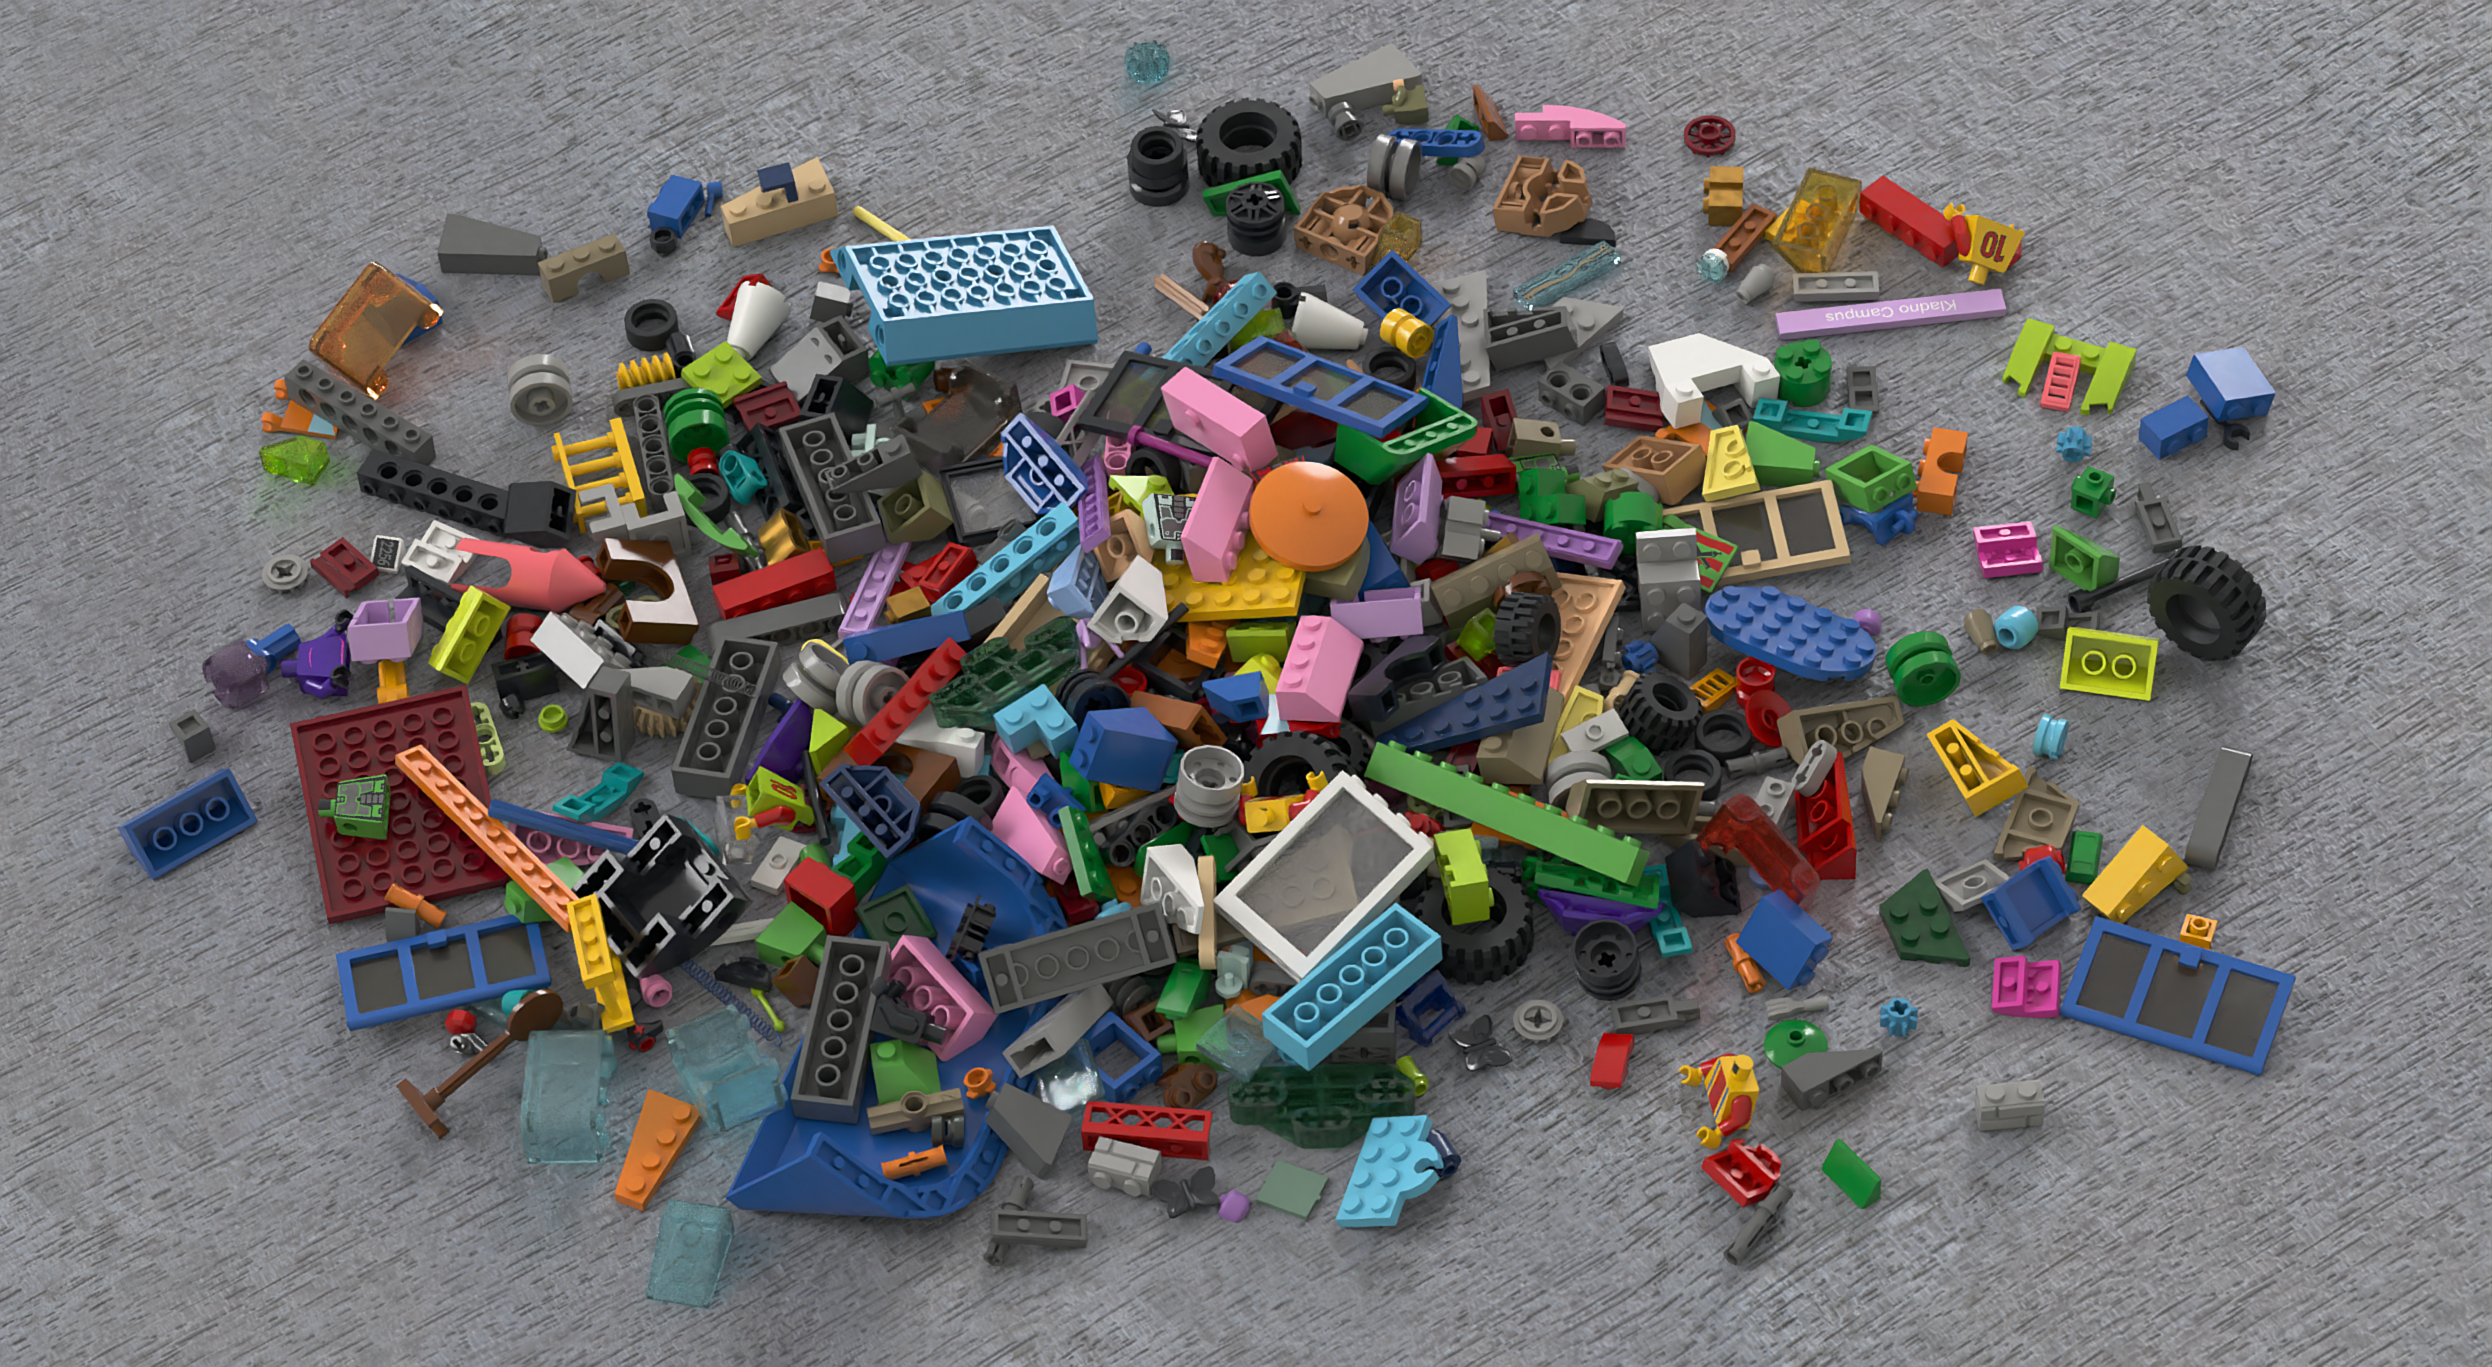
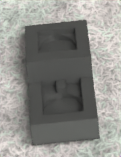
M1875 366L1847 367L1846 379L1849 408L1872 411L1873 414H1879Z
M2067 606L2039 607L2036 611V618L2039 624L2037 635L2066 641L2069 626L2099 630L2100 628L2098 612L2068 613Z

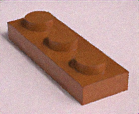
M1752 203L1713 247V249H1719L1727 254L1729 272H1733L1762 239L1765 231L1777 220V213Z

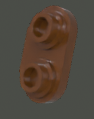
M1174 1064L1154 1084L1155 1086H1168L1163 1094L1165 1107L1192 1109L1214 1091L1217 1085V1074L1208 1064Z

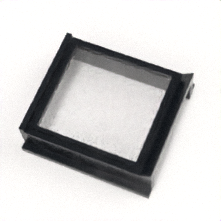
M1003 456L938 468L939 481L943 485L953 523L946 529L949 542L969 548L991 544L998 538L997 534L1000 528L1009 520L1017 518L1026 529H1029L1044 517V515H1037L1005 478Z

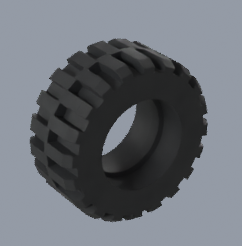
M1241 98V101L1234 102V100L1228 101L1225 106L1221 107L1219 105L1214 108L1212 114L1208 113L1197 129L1198 170L1209 187L1213 188L1278 170L1282 171L1290 185L1292 180H1295L1300 173L1303 160L1299 123L1295 117L1291 116L1288 110L1284 107L1280 109V105L1270 101V103H1267L1264 99L1256 98V100ZM1248 145L1265 148L1251 153L1234 151L1236 148Z
M2201 545L2183 547L2174 553L2149 582L2147 592V604H2150L2149 612L2151 617H2155V624L2159 630L2162 629L2166 633L2165 637L2169 641L2173 640L2178 644L2177 647L2181 650H2187L2191 652L2192 656L2197 658L2205 657L2207 661L2228 660L2236 657L2262 628L2266 620L2265 597L2261 596L2262 589L2259 583L2256 584L2254 582V576L2251 572L2241 567L2243 564L2238 560H2232L2229 558V554L2223 551L2217 552L2215 548L2209 546L2202 548Z
M1295 730L1293 733L1289 731L1279 732L1277 738L1269 736L1262 741L1264 745L1262 748L1256 746L1250 752L1253 756L1249 762L1244 761L1243 763L1245 770L1243 784L1250 782L1251 776L1255 779L1258 793L1253 798L1279 796L1280 785L1285 776L1293 768L1306 763L1313 767L1316 776L1323 771L1328 784L1342 770L1350 777L1352 775L1357 776L1356 769L1349 767L1352 761L1347 754L1341 752L1340 747L1317 735ZM1345 790L1289 849L1300 851L1307 847V843L1315 838L1319 840L1330 833V829L1339 824L1346 829L1351 822L1347 818L1350 812L1355 813L1358 805L1353 803L1354 797ZM1281 831L1256 832L1255 834L1265 838L1278 834Z
M1492 867L1490 870H1487L1489 888L1491 887L1494 898V906L1489 907V918L1500 924L1492 931L1484 934L1469 935L1455 931L1450 927L1452 921L1441 877L1439 880L1433 879L1426 886L1427 890H1423L1418 898V904L1415 907V917L1441 936L1442 960L1431 970L1434 972L1439 970L1440 976L1448 980L1454 978L1457 983L1465 985L1467 982H1475V985H1484V981L1491 980L1493 983L1501 980L1502 975L1506 974V976H1509L1515 972L1517 965L1519 967L1523 965L1527 960V954L1532 950L1534 919L1531 898L1527 896L1526 889L1520 883L1516 884L1515 878L1507 873L1503 876L1500 870Z

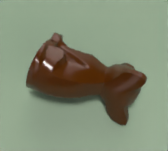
M1207 241L1197 243L1192 250L1193 263L1198 272L1208 282L1202 297V302L1205 304L1210 297L1221 298L1232 288L1226 278L1223 277L1225 268L1222 259H1225L1226 251Z

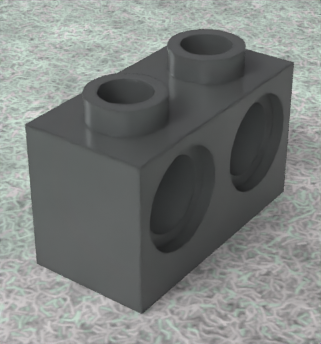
M1561 361L1538 381L1539 401L1582 426H1585L1605 407V387Z

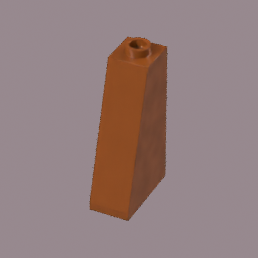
M1135 690L1130 698L1131 708L1145 707L1178 740L1176 747L1183 749L1185 752L1194 747L1204 745L1222 747L1228 739L1204 707L1199 704Z

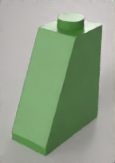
M1749 421L1746 446L1759 485L1791 487L1813 483L1814 478H1819L1821 461L1815 460L1816 448L1757 422Z
M566 856L545 865L570 890L584 875ZM514 880L506 884L504 903L510 914H514L522 923L554 920Z

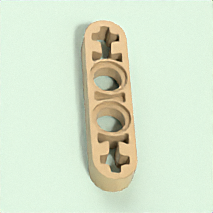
M1214 855L1198 856V880L1204 902L1201 933L1198 934L1200 970L1217 969V911L1213 902L1216 898V863Z

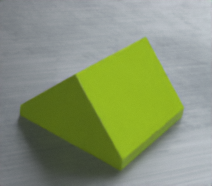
M1296 622L1236 623L1226 630L1233 662H1247L1250 658L1262 652L1273 656L1278 662H1285L1296 632Z
M814 709L809 749L817 777L850 738L847 726L822 709Z

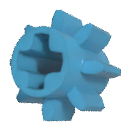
M2068 427L2065 433H2058L2056 452L2062 453V457L2068 462H2080L2084 455L2090 457L2093 437L2087 436L2086 431L2081 427Z
M1892 998L1888 1006L1881 1005L1880 1027H1887L1890 1036L1906 1037L1910 1029H1917L1918 1007L1911 1008L1909 999Z

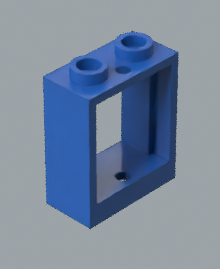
M1112 1011L1095 1022L1065 1053L1066 1065L1109 1103L1123 1104L1125 1101L1132 1100L1138 1091L1146 1085L1154 1083L1163 1073L1161 1053ZM1116 1040H1119L1137 1055L1141 1061L1118 1079L1113 1080L1091 1059Z

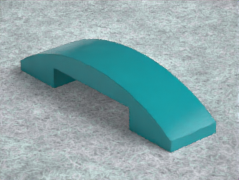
M1759 398L1753 421L1791 438L1816 442H1842L1866 436L1873 413L1872 411L1844 408L1842 415L1788 409V401Z
M617 762L602 773L600 784L579 798L571 794L567 795L555 803L552 810L584 823L600 820L617 809L630 796L642 780L644 771Z
M1665 863L1645 867L1642 874L1660 876L1658 902L1665 903L1663 911L1647 923L1658 953L1662 958L1693 953L1687 929L1682 925L1677 908L1672 905Z

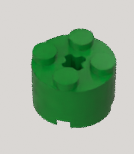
M1814 339L1791 343L1777 349L1774 359V368L1780 374L1777 397L1783 401L1794 402L1797 407H1811L1821 403L1831 389L1832 359L1830 354L1821 347L1819 341Z
M878 349L869 359L871 382L875 386L883 387L888 391L893 387L898 389L912 383L917 392L935 368V361L886 366Z
M1635 491L1620 493V498L1614 501L1610 498L1604 506L1603 537L1622 541L1623 549L1620 554L1636 555V532L1663 530V506L1660 502L1659 505L1654 502L1653 496L1647 493Z

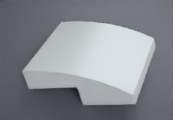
M434 520L421 541L415 538L401 564L406 567L412 565L433 578L451 585L450 583H454L479 555L455 550L458 543L463 538H478Z

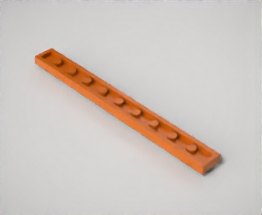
M422 745L396 754L395 764L567 933L571 932L572 928L566 903L579 898L498 819L488 816V809Z

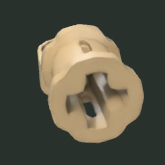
M1626 670L1622 674L1621 682L1617 687H1613L1609 691V695L1603 702V713L1613 709L1614 706L1620 708L1622 701L1640 674L1632 670Z

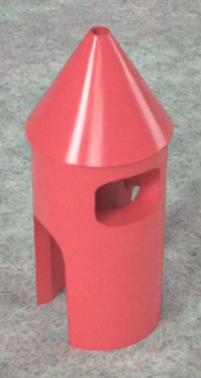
M471 538L461 539L455 549L504 558L510 563L511 578L504 587L473 586L508 606L552 611L559 614L574 607L577 603L591 599L606 590V583L566 549L541 553L530 546ZM450 583L451 588L461 594L467 592L470 585Z

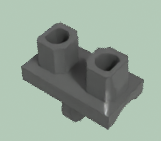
M578 1002L572 1004L569 1011L562 1010L561 1016L552 1027L558 1031L556 1040L562 1044L582 1038L590 1043L599 1041L604 1032L599 1017L604 1012L605 1005L599 1002L590 1005Z

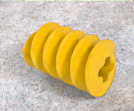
M663 353L662 362L656 355H653L651 364L648 363L646 358H641L640 367H638L634 360H631L628 370L623 363H619L618 372L615 371L619 391L676 379L673 363L668 353Z

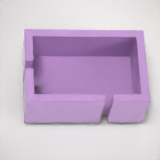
M1420 586L1364 591L1365 602H1359L1358 594L1353 602L1331 598V618L1359 639L1370 638L1371 642L1387 641L1388 637L1400 636V639L1406 640L1410 635L1418 636V634H1423Z
M420 598L394 599L393 605L396 622H391L388 600L362 602L347 627L352 661H361L362 664H373L378 662L379 659L402 662L411 657L424 633Z

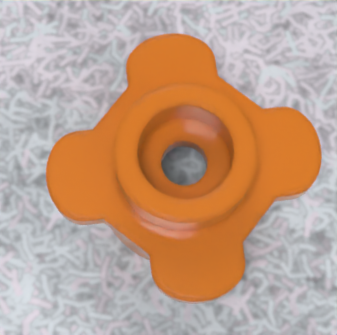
M835 248L824 250L821 254L822 263L818 266L819 271L822 273L840 274L830 255L831 249Z
M977 1067L965 1075L963 1084L968 1089L966 1095L969 1099H976L978 1096L992 1093L996 1089V1084L992 1081V1070Z

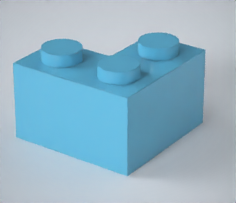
M1042 684L993 715L998 735L1014 755L1040 739L1054 758L1058 759L1060 757L1059 751L1073 749L1079 736L1076 723L1045 684Z

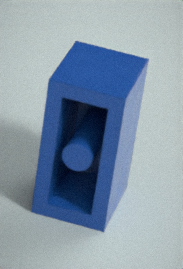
M672 174L668 182L662 185L654 203H651L648 207L647 218L650 221L651 231L659 227H670L676 232L677 238L681 239L705 203L702 182Z
M2186 396L2141 418L2139 439L2160 460L2168 455L2176 454L2180 449L2193 443H2198L2207 437L2209 417L2189 396Z

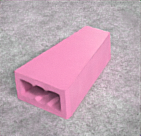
M1012 785L992 821L993 830L991 833L1017 852L1036 871L1063 885L1073 868L1065 838L1058 829L1049 823V816L1041 809H1034L1027 803L1028 793Z

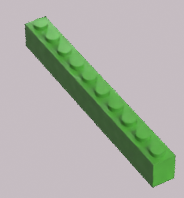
M1390 740L1388 745L1380 742L1376 743L1364 774L1365 777L1626 884L1638 886L1651 853L1641 848L1643 842L1625 836L1624 840L1615 838L1616 831L1598 825L1597 830L1588 827L1589 820L1574 814L1571 815L1570 819L1561 816L1562 809L1545 803L1544 808L1535 805L1537 799L1519 792L1518 797L1509 794L1510 788L1493 782L1491 787L1483 784L1484 778L1468 771L1466 776L1456 773L1458 767L1441 761L1439 766L1431 763L1432 756L1416 750L1414 755L1406 753L1407 746Z

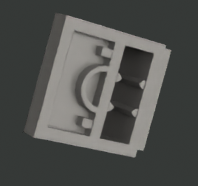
M1695 528L1636 532L1637 584L1640 597L1642 632L1657 631L1663 622L1683 602L1701 612V584L1697 563Z

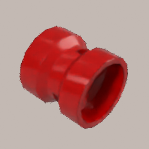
M700 447L688 454L687 460L691 469L690 475L711 473L719 476L715 452L712 449Z

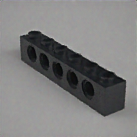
M376 449L371 451L356 472L361 492L369 496H376L389 500L394 504L405 505L420 512L440 516L445 520L465 524L470 528H478L496 536H503L508 496L507 490Z

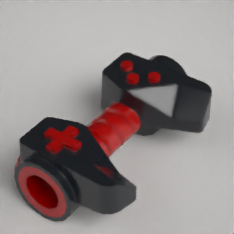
M634 988L628 990L632 1011L642 1001L641 995ZM634 1020L635 1025L626 1027L628 1046L632 1050L637 1049L641 1053L650 1050L656 1043L655 1037L664 1030L662 1020L651 1023H637Z

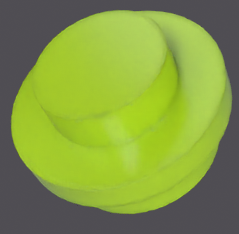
M548 705L540 712L538 718L539 726L545 732H559L567 726L568 715L562 707Z

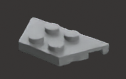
M1567 297L1561 298L1553 306L1567 307L1577 329L1578 349L1541 359L1547 366V372L1559 361L1568 365L1624 316V309L1620 306Z

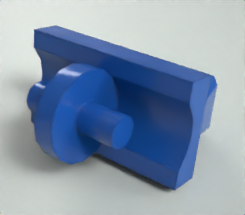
M1907 493L1883 507L1884 510L1879 514L1873 512L1865 516L1864 520L1867 530L1874 533L1877 544L1884 546L1900 532L1909 535L1915 530L1916 525L1914 521L1919 516L1913 506L1914 497L1912 493Z
M1047 773L1041 775L1027 795V803L1034 809H1041L1049 816V823L1056 829L1062 828L1058 813L1059 809L1071 806L1083 812L1086 810L1072 796L1074 790L1071 787L1064 789Z

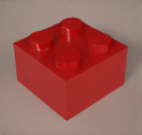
M808 856L783 879L788 904L791 901L823 925L826 935L846 937L855 929L858 920L853 911L858 905L855 886L847 877H840L832 872L825 863H818Z

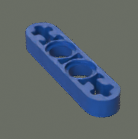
M1395 129L1387 134L1395 136L1398 143L1403 139L1420 141V143L1426 141L1421 144L1422 156L1474 157L1485 149L1481 133L1473 130Z

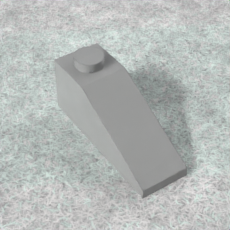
M670 667L618 669L630 672L633 705L680 720L696 696L693 675L686 671Z

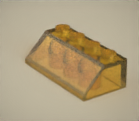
M1808 168L1772 242V248L1797 273H1829L1859 210L1862 180Z

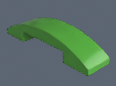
M679 473L674 476L675 488L680 502L687 515L701 531L734 553L750 558H757L760 555L742 535L731 527L723 533L700 509L707 499L690 481Z

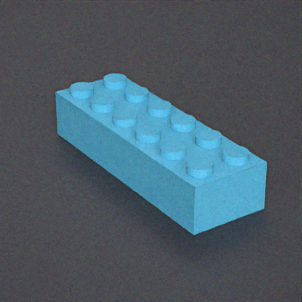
M1397 903L1393 904L1262 1013L1264 1037L1306 1070L1310 1071L1442 960L1441 936Z

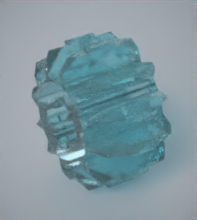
M1144 40L1143 43L1134 42L1133 47L1127 48L1124 68H1126L1130 79H1136L1138 83L1147 81L1150 84L1151 80L1160 81L1161 76H1166L1169 70L1170 55H1168L1164 44L1158 45L1156 40L1151 43Z

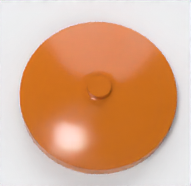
M1294 462L1272 470L1257 485L1249 507L1251 531L1260 547L1277 562L1301 571H1326L1346 563L1361 547L1368 529V508L1357 486L1338 470L1315 462Z

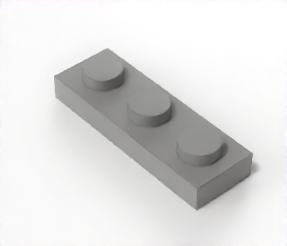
M1878 271L1792 274L1794 302L1879 300Z

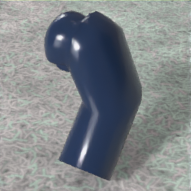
M772 693L768 698V704L779 710L782 716L777 718V723L781 722L793 705V702L778 693Z

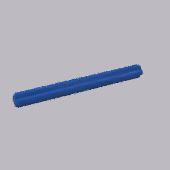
M496 799L491 801L488 810V816L624 855H627L639 842V840Z

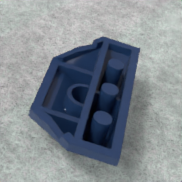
M842 763L819 783L888 861L913 840L922 805L887 767L852 766L851 764Z

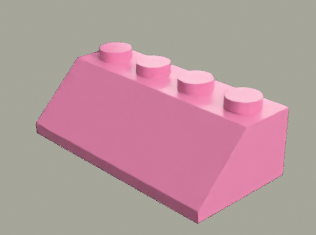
M1219 457L1212 458L1180 537L1194 581L1228 582L1232 570L1236 569L1239 552L1245 546L1247 532L1251 529L1249 507L1256 489L1254 481Z
M1316 615L1300 617L1275 691L1280 720L1340 721L1347 693L1350 690L1364 643L1333 618Z
M902 935L891 952L892 964L888 984L894 979L901 981L908 990L901 999L907 1001L910 1008L936 1016L934 1023L948 1027L943 1045L930 1041L927 1043L941 1061L947 1062L982 1040L998 1014H995L994 1009L927 937Z

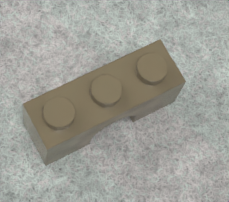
M615 233L538 262L542 286L552 303L579 294L578 282L584 275L590 272H598L604 284L630 274L626 250Z

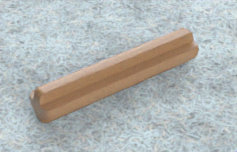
M1161 274L1159 277L1156 276L1154 278V287L1198 320L1211 309L1207 304L1167 275Z

